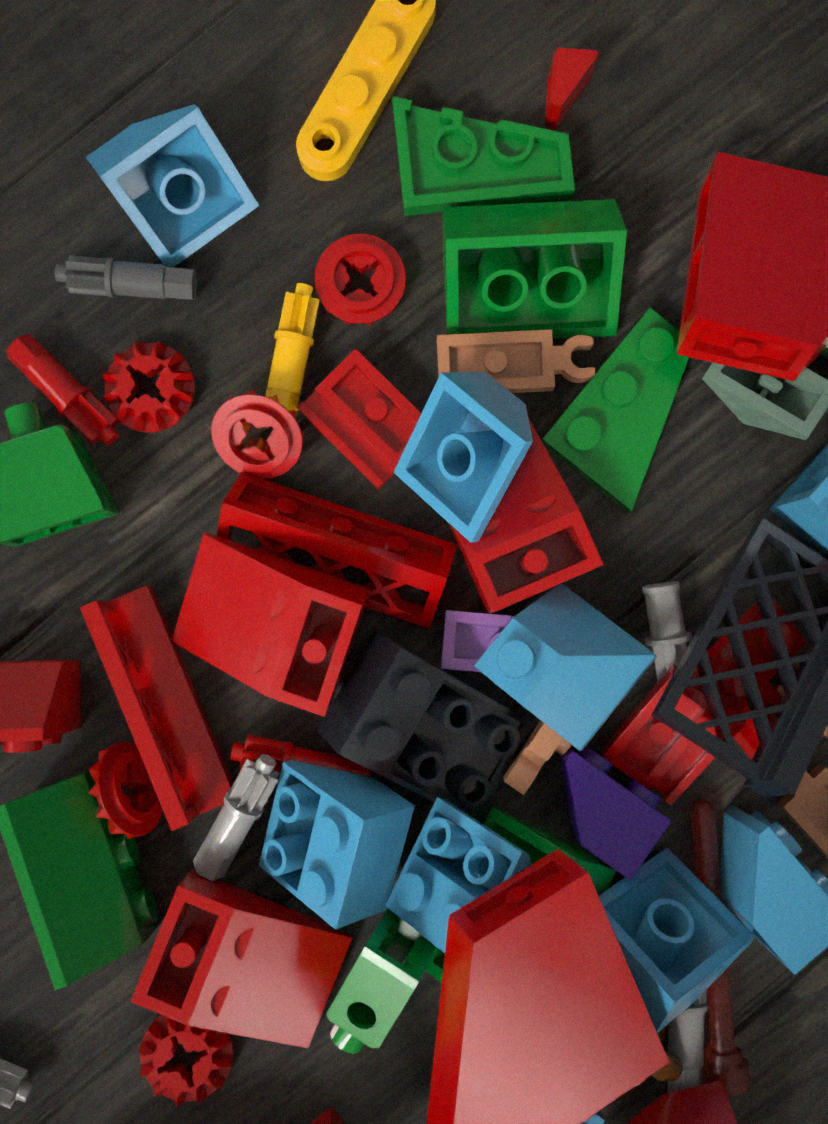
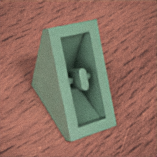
M712 362L702 378L743 424L803 440L810 436L828 408V380L808 368L795 381Z

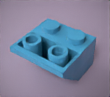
M294 760L283 762L259 867L334 929L387 910L385 905L392 892L415 805L374 777Z
M437 797L385 906L445 953L449 915L531 865L530 856L445 799Z
M732 804L724 811L718 894L755 938L795 975L828 947V879L817 869L812 872L796 857L802 852L801 847L778 822L775 821L771 824L760 812L755 811L752 815H749Z

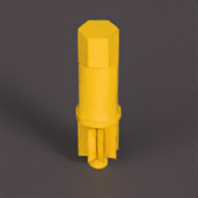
M303 283L296 284L295 294L285 293L278 331H275L274 335L276 344L265 397H270L277 394L279 403L288 411L296 410V414L309 350L314 345L312 336L320 300L311 298L313 287Z

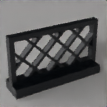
M765 518L754 523L651 715L746 777L745 786L763 798L795 794L828 725V607L814 609L805 581L806 577L817 576L828 583V560ZM764 541L780 551L786 573L770 576L764 575L758 556V551ZM748 572L750 580L743 581L746 573ZM789 581L799 612L777 617L768 585ZM753 588L762 620L739 624L732 600L737 591ZM823 616L819 623L817 617ZM723 619L725 628L717 629ZM802 620L809 645L804 655L790 658L780 625ZM765 628L775 661L752 666L742 633ZM728 636L737 669L713 674L706 649L711 639ZM799 664L796 672H794L792 665ZM697 667L699 677L691 679ZM778 669L785 694L779 705L765 708L754 673ZM740 677L750 712L726 717L716 682ZM702 685L712 720L696 724L675 710V707L685 688ZM769 714H774V716H773V718H772V720H771V722H770V724H769V720H768L767 715H769ZM753 719L760 744L752 760L735 749L728 724ZM714 727L716 736L705 729Z

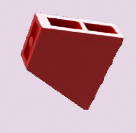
M717 152L698 195L677 354L795 381L828 346V177Z
M560 849L553 851L449 915L426 1124H581L670 1063L589 873Z

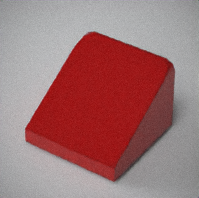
M558 47L557 52H554L547 82L544 126H547L548 130H556L591 80L599 56L598 51Z

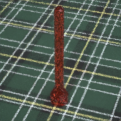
M698 800L691 807L696 877L723 904L715 811L710 802ZM727 968L707 988L706 992L711 1045L705 1049L706 1056L704 1057V1065L702 1067V1085L722 1080L727 1096H733L750 1091L751 1080L749 1061L742 1057V1049L735 1046L729 969Z

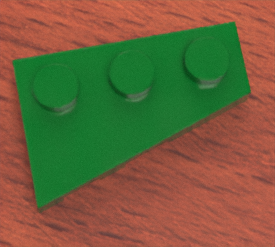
M392 96L404 216L442 212V207L523 204L572 198L575 185L569 134L506 120H500L495 124L463 117V111L442 107V112L412 106V100Z
M652 308L647 310L541 440L547 449L627 513L633 510L689 359L687 356L677 354L680 331Z

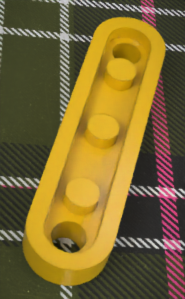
M375 0L298 134L296 148L299 161L309 176L320 181H333L342 177L350 169L429 32L435 19L436 0H417L411 5H404L398 0ZM324 138L334 142L333 147L327 151H320L315 148V144Z

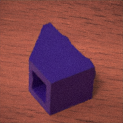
M587 746L578 754L570 748L563 756L558 753L572 835L582 847L631 881L671 822L670 819L656 810L662 799L634 779H631L625 788L609 777L607 774L614 765Z

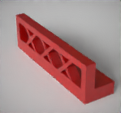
M241 472L222 502L217 536L228 540L232 539L234 526L253 532L263 545L255 549L291 562L293 560L286 550L297 547L309 551L317 564L308 568L345 581L348 580L340 569L353 566L365 570L372 582L359 585L371 589L365 608L430 629L458 545ZM407 584L430 592L425 607L403 600L395 588Z
M146 585L111 601L96 600L80 607L171 831L188 825L198 815L223 805L224 797L228 790L232 788L234 781L176 643L171 641L173 634L153 586Z

